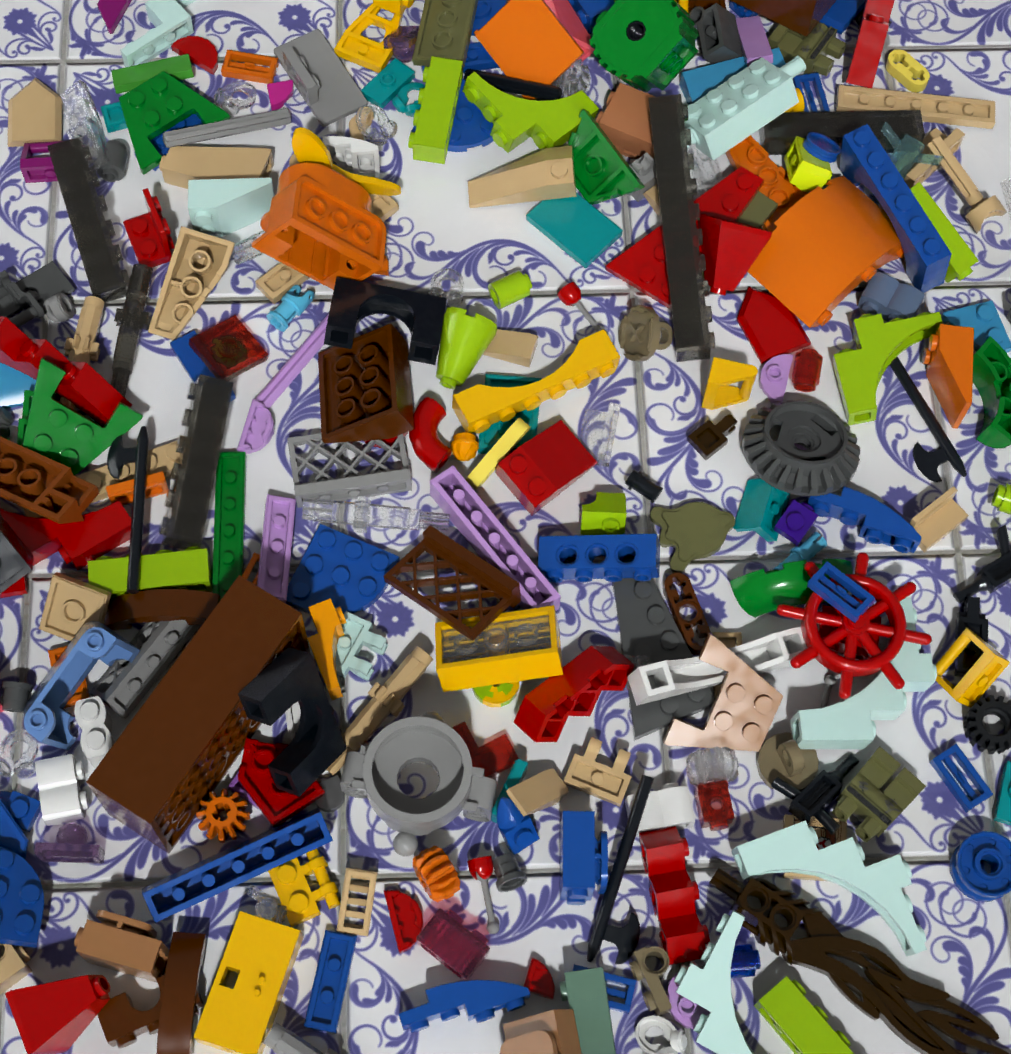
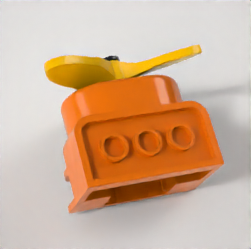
M298 127L293 132L292 148L299 163L289 166L281 173L278 181L277 195L272 198L270 211L261 218L260 226L265 233L252 242V247L333 290L336 277L363 281L383 268L387 234L384 222L377 215L371 213L372 200L369 194L399 195L401 194V187L390 181L353 174L337 166L336 162L332 161L329 150L315 133L309 129Z

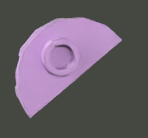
M781 354L772 357L764 364L761 370L759 387L771 403L779 402L782 404L794 356L792 354Z
M252 399L237 447L238 452H246V454L261 450L269 443L274 434V421L271 412L262 402Z
M676 972L668 984L666 993L672 1006L670 1014L684 1028L694 1029L701 1014L703 1013L708 1016L710 1011L676 993L679 986L674 982L678 974Z

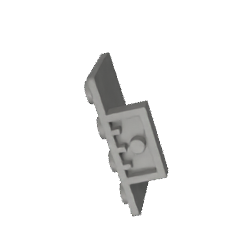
M315 29L274 48V54L290 79L293 80L295 87L322 127L368 106V101L319 29Z

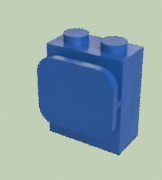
M563 811L560 822V900H567L568 905H584L586 901H591L595 890V883L597 884L598 894H604L607 888V831H600L598 840L595 838V811Z

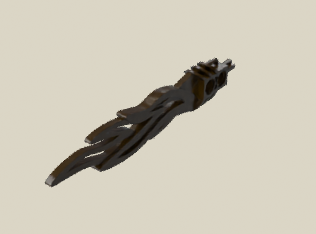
M720 868L713 875L709 884L735 901L730 910H735L745 916L742 926L754 934L759 944L765 947V942H767L771 952L778 956L780 951L783 959L790 965L803 966L826 975L851 1004L873 1020L881 1018L895 1035L919 1053L968 1054L955 1049L927 1025L930 1024L946 1036L970 1048L990 1054H1009L1001 1048L976 1040L953 1027L952 1025L964 1028L993 1041L999 1039V1035L987 1023L964 1008L946 1000L950 997L947 992L909 978L890 957L877 948L861 941L844 937L822 914L824 913L819 908H808L806 905L810 904V902L805 899L793 898L792 896L797 894L792 890H781L762 877L756 879L751 877L744 885ZM747 896L757 897L761 903V908H751L747 902ZM782 914L787 920V927L778 926L774 920V915ZM802 920L809 938L790 941ZM826 954L846 958L865 968L864 973L872 984L846 964ZM865 958L871 960L872 962H874L875 964H877L878 966H880L882 969H880V968L876 967L875 965L871 964V963H870L869 961H867ZM852 991L859 995L861 1000L858 997H856ZM904 999L949 1011L968 1021L931 1010L915 1013Z

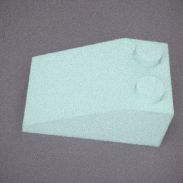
M272 177L188 180V211L193 230L215 237H224L261 220L262 216L270 211L271 201L275 196Z

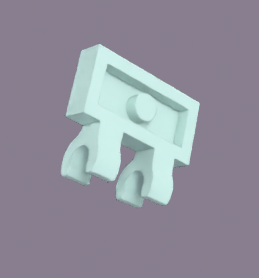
M346 611L344 617L347 623L342 625L344 636L339 637L337 644V674L345 678L350 670L358 677L369 681L374 672L371 669L373 665L357 658L363 645L383 656L388 647V644L385 643L387 639L371 632L373 629L371 622Z

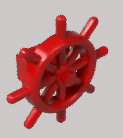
M865 552L857 555L855 574L845 575L873 595L877 603L867 608L866 612L860 615L855 623L833 606L823 605L817 611L824 599L815 592L811 594L804 608L780 604L776 609L777 614L780 616L801 620L802 635L807 648L790 660L791 666L793 668H800L815 658L829 670L841 674L839 696L842 699L850 697L853 677L871 675L880 670L895 689H902L905 682L890 662L899 653L904 641L921 645H929L932 641L931 636L927 633L906 629V617L900 601L916 591L915 583L907 582L892 592L881 582L867 576L869 556ZM812 561L804 565V569L810 578L819 570ZM832 578L829 579V580L832 581L834 584L841 586L839 583H837V582H836L835 580H833ZM852 594L851 597H853L859 603H863L860 599H858L856 596ZM883 612H886L890 626L881 624L882 617L879 615ZM879 636L890 638L883 652L878 647Z

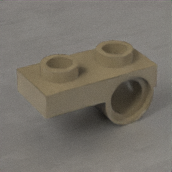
M658 946L644 947L634 951L631 956L633 962H630L629 966L635 980H641L646 992L642 993L648 1010L650 1012L654 1010L656 1016L669 1013L672 1006L660 981V978L669 967L670 960L667 952ZM649 956L657 957L661 961L662 968L658 971L650 970L645 964V959Z

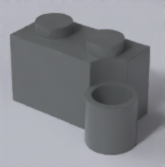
M718 3L707 9L697 6L691 10L689 17L694 21V27L699 30L702 53L705 60L715 64L743 56L734 14Z

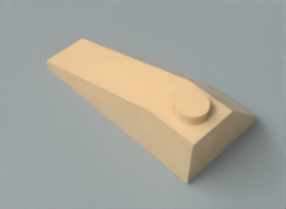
M573 146L545 148L468 181L469 207L477 208L577 197Z
M181 226L148 333L171 340L178 338L227 271L235 246L234 242Z

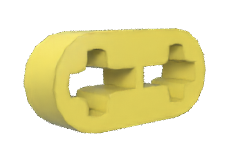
M897 49L889 53L885 64L887 72L909 91L915 93L923 91L930 78L928 70L904 50Z

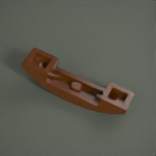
M155 589L139 591L136 594L120 595L110 599L104 625L112 630L132 629V623L185 620L188 625H201L220 602V595L188 589Z
M173 932L161 998L156 1054H192L194 1039L192 1031L200 967H203L206 934Z

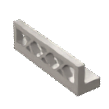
M185 620L146 622L130 642L141 650L133 662L116 660L89 694L92 697L98 695L119 716L126 719L200 625H188Z

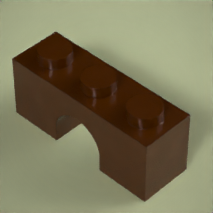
M165 975L156 978L160 988V999L150 1010H136L131 997L126 992L110 998L97 1014L108 1044L112 1047L118 1045V1048H124L137 1041L136 1037L149 1031L150 1035L158 1033ZM199 990L197 991L194 1016L199 1013V1008L204 1007Z

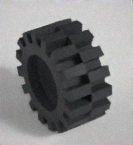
M989 695L986 699L984 697L979 699L965 716L966 720L963 723V728H967L965 736L966 738L971 736L972 740L969 743L972 746L977 743L980 746L978 750L981 752L988 749V754H994L996 751L1000 754L1006 749L1011 748V700L1005 703L1003 702V696H998L997 699H994V695ZM990 714L998 716L1004 723L1003 733L992 735L987 732L983 727L984 716Z

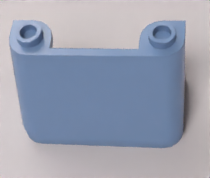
M98 621L85 623L24 707V726L26 731L41 743L69 751L77 740L70 730V722L75 717L63 709L69 699L74 695L98 660H101L110 667L116 660H127L132 663L141 650L103 623Z

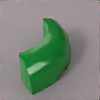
M990 336L973 355V383L980 393L984 407L983 426L976 440L986 446L998 449L1011 445V358Z
M823 559L822 564L815 563L820 569L828 561L842 573L853 574L851 561ZM807 560L784 563L782 565L783 570L765 572L764 569H760L731 580L732 591L741 608L747 614L756 618L775 611L780 604L790 606L806 604L814 592L807 587L808 581L811 579L804 569ZM827 574L824 575V576L827 577L828 579L831 578V577L828 576Z

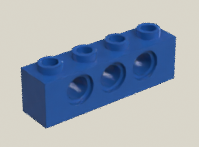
M657 534L539 536L538 569L550 583H560L563 580L571 579L583 583L591 582L592 579L618 582L625 578H634L637 581H649L651 578H659L660 543ZM626 556H635L634 560L629 563L622 562ZM576 557L573 563L564 564L567 558ZM596 557H606L601 563H593Z

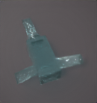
M888 122L883 125L881 131L895 150L890 159L903 179L914 163L938 166L943 160L944 156L922 154L925 144L907 133L901 141ZM872 195L870 199L879 205L880 202Z

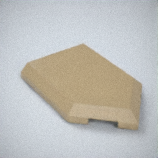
M36 77L8 102V147L24 146V143L62 141V97Z

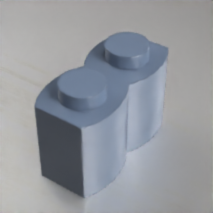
M876 272L863 291L858 307L865 314H882V318L887 322L894 318L906 319L915 317L925 294L913 286L899 283L896 279L885 273Z

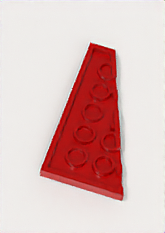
M740 166L605 266V270L670 310L675 311L704 269L700 215L705 214L737 222L762 187L764 179Z

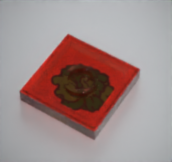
M236 315L189 339V346L221 384L268 359V353Z

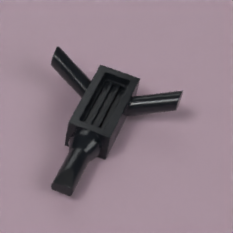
M1006 525L996 531L1001 557L981 568L972 583L953 593V597L959 604L965 601L968 596H973L978 592L987 590L991 594L1011 582V547Z
M850 754L835 770L828 773L823 770L803 791H800L779 777L772 782L771 787L793 800L788 811L801 822L806 820L808 826L817 819L831 835H834L840 825L824 809L840 794L844 777L859 763V760Z

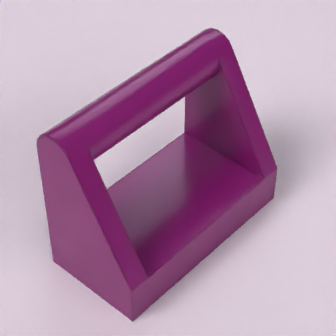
M79 140L24 143L20 158V169L25 182L80 180ZM70 151V156L32 158V153Z

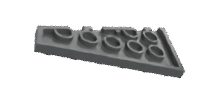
M626 556L622 562L629 563L634 560L635 556ZM625 578L618 582H612L622 655L634 664L632 672L638 667L664 660L693 657L652 578L649 581ZM629 681L626 683L634 741L669 726L673 716L683 720L712 707L715 701L710 688L707 687L636 706Z

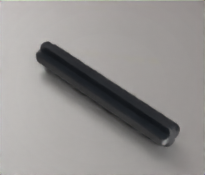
M466 69L464 73V80L470 74L476 72L490 85L505 92L544 100L561 99L562 89L556 86L473 69Z

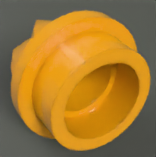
M462 432L454 435L450 448L456 459L470 461V459L476 456L479 443L476 441L474 434Z

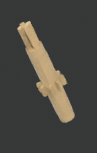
M85 297L74 339L66 338L64 350H66L65 356H69V361L87 362L89 365L91 360L98 361L100 343L96 342L105 305V302L99 297ZM59 394L60 403L75 410L76 406Z
M416 646L383 686L376 682L369 690L368 694L372 699L342 735L347 749L326 769L331 775L335 776L345 764L347 752H358L361 745L368 741L390 713L397 717L405 706L401 699L433 661V658L427 652Z

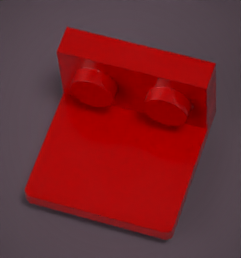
M148 188L142 191L149 213L123 221L142 271L170 262L172 257L170 250L175 248L166 218L162 216L157 196L151 197Z

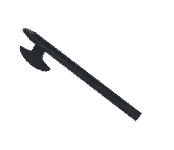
M896 357L891 362L890 367L941 447L934 452H927L917 442L913 448V457L918 469L929 480L942 482L937 468L949 461L961 476H967L961 457L901 361Z
M142 426L140 429L137 447L124 448L122 435H120L112 442L107 457L109 473L115 479H119L121 469L125 464L135 462L126 591L130 594L139 592L149 445L147 428L145 426Z
M645 775L641 777L588 943L587 961L590 963L600 950L603 940L616 945L618 955L615 964L626 962L638 945L640 923L634 913L631 912L628 923L624 927H614L609 925L608 922L654 778Z

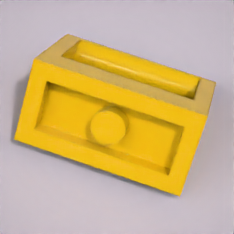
M713 357L701 408L714 410L749 400L758 369L753 365ZM743 381L741 388L728 385Z
M966 627L935 664L937 668V678L935 681L957 702L971 708L1010 662ZM972 641L984 653L958 684L954 686L942 675Z

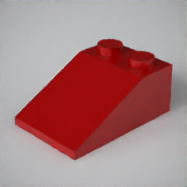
M560 420L497 464L495 473L530 515L533 516L597 465L598 462L563 421Z

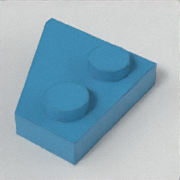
M992 300L943 312L941 318L945 324L949 322L955 326L974 328L975 351L990 336L1006 353L1011 351L1010 339Z

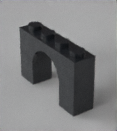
M336 277L324 344L352 349L357 324L369 315L387 314L400 319L410 330L411 341L407 360L435 365L447 298Z
M288 647L238 695L247 717L269 726L279 719L294 703L299 702L301 717L297 733L291 743L268 765L277 789L300 797L347 748L342 737V731L335 719L333 707L326 695L324 683L317 671L315 659L306 651Z

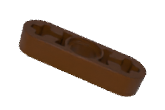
M672 573L665 580L663 586L664 596L691 654L700 655L708 634L711 633L689 578L682 573ZM673 582H676L678 586L683 585L681 590L683 600L678 602L679 595L677 590H671ZM684 607H690L695 611L696 617L690 621L681 618L679 611ZM696 625L698 637L705 638L702 646H699L697 642L692 643L694 638L692 628Z

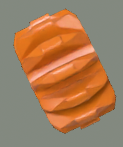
M226 788L221 790L220 797H217L216 793L211 791L209 793L210 802L203 799L200 801V805L205 810L196 812V817L202 820L198 824L200 831L208 830L206 836L209 840H212L218 834L220 843L225 842L226 834H230V837L236 840L237 834L235 830L238 829L245 832L247 827L241 821L250 819V813L244 811L248 807L247 801H239L240 794L236 791L229 796ZM225 810L228 818L222 821L219 813Z
M434 845L429 849L419 852V855L413 858L415 874L431 899L436 902H440L443 899L447 900L460 890L458 873L443 849Z

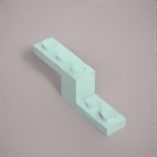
M196 0L147 1L145 6L148 19L156 28L150 29L145 35L134 42L128 43L120 50L124 66L130 67L147 63L171 48V44L178 39L193 34L191 16L184 8Z

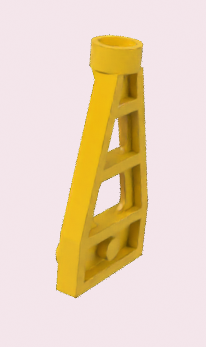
M374 4L370 5L345 30L335 46L334 52L340 58L380 73L393 55L404 12L401 16L394 14L392 20L389 21L377 16L382 8ZM370 25L386 30L384 40L381 43L361 36L362 32Z

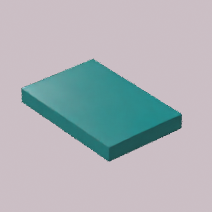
M577 194V197L542 200L526 215V220L585 269L619 239L623 232L622 229L579 194Z
M486 374L485 385L491 387H516L539 381L542 378ZM539 407L531 411L523 410L517 413L511 420L496 422L489 429L480 433L478 453L487 454L519 417L530 426V429L510 453L537 435Z

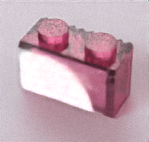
M439 908L416 937V943L460 979L468 981L490 953V947L486 945L489 940L476 929L470 932L461 925L464 921L454 911L449 909L447 912H444L443 909Z

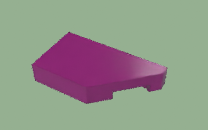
M99 0L97 3L98 10L110 34L114 33L132 0Z

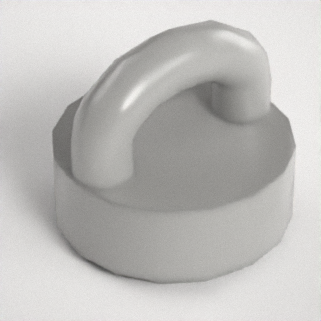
M64 293L55 294L43 303L45 314L56 323L67 321L74 316L73 304Z

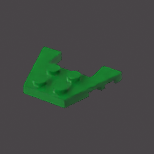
M165 71L160 72L119 97L134 151L143 175L159 166L162 158L150 142L153 138L192 114H196L203 124L230 119L227 112Z
M42 357L38 367L22 446L70 467L75 476L110 447L116 437L123 436L136 425L143 415L119 401L107 423L101 426L53 399L52 395L66 371Z

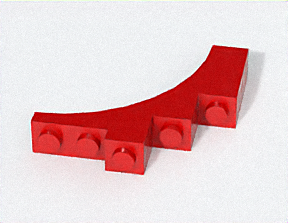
M866 0L846 83L872 89L895 0Z
M0 316V363L10 366L35 380L42 357L64 369L66 373L55 392L80 408L101 426L107 423L119 401L131 408L132 404L87 362L69 361L46 339H30L7 317Z
M116 501L98 511L83 514L84 521L58 524L45 518L26 517L0 508V515L34 555L33 566L58 551L65 563L69 564L72 562L78 571L88 565L87 561L96 560V558L105 555L130 540L131 517L120 501Z

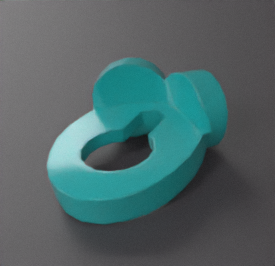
M412 82L403 86L398 95L392 99V104L396 110L402 114L405 113L407 116L414 117L415 110H420L421 104H418V100H416L413 104L406 106L409 101L407 94L411 90L419 91L420 88H425V85Z

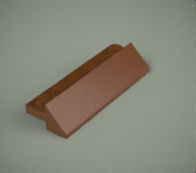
M0 436V497L58 524L84 521L82 513L99 494L98 487L74 476L70 467Z

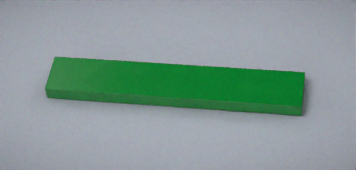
M240 451L217 452L212 593L219 594L220 600L239 575L242 576L244 573L246 452Z

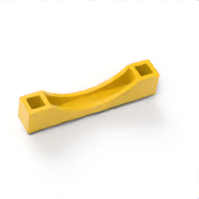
M603 329L580 339L567 361L547 377L516 387H491L477 384L454 394L452 408L465 432L482 433L496 422L509 421L523 410H534L542 402L550 398L556 400L565 395L568 390L575 387L577 389L583 388L595 378L600 376L605 378L612 375L618 367L620 355Z

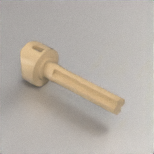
M941 136L934 138L927 144V147L969 206L972 207L969 210L970 212L965 215V218L976 234L981 230L984 219L991 216H1003L1007 213L996 195L990 198H983L981 192Z

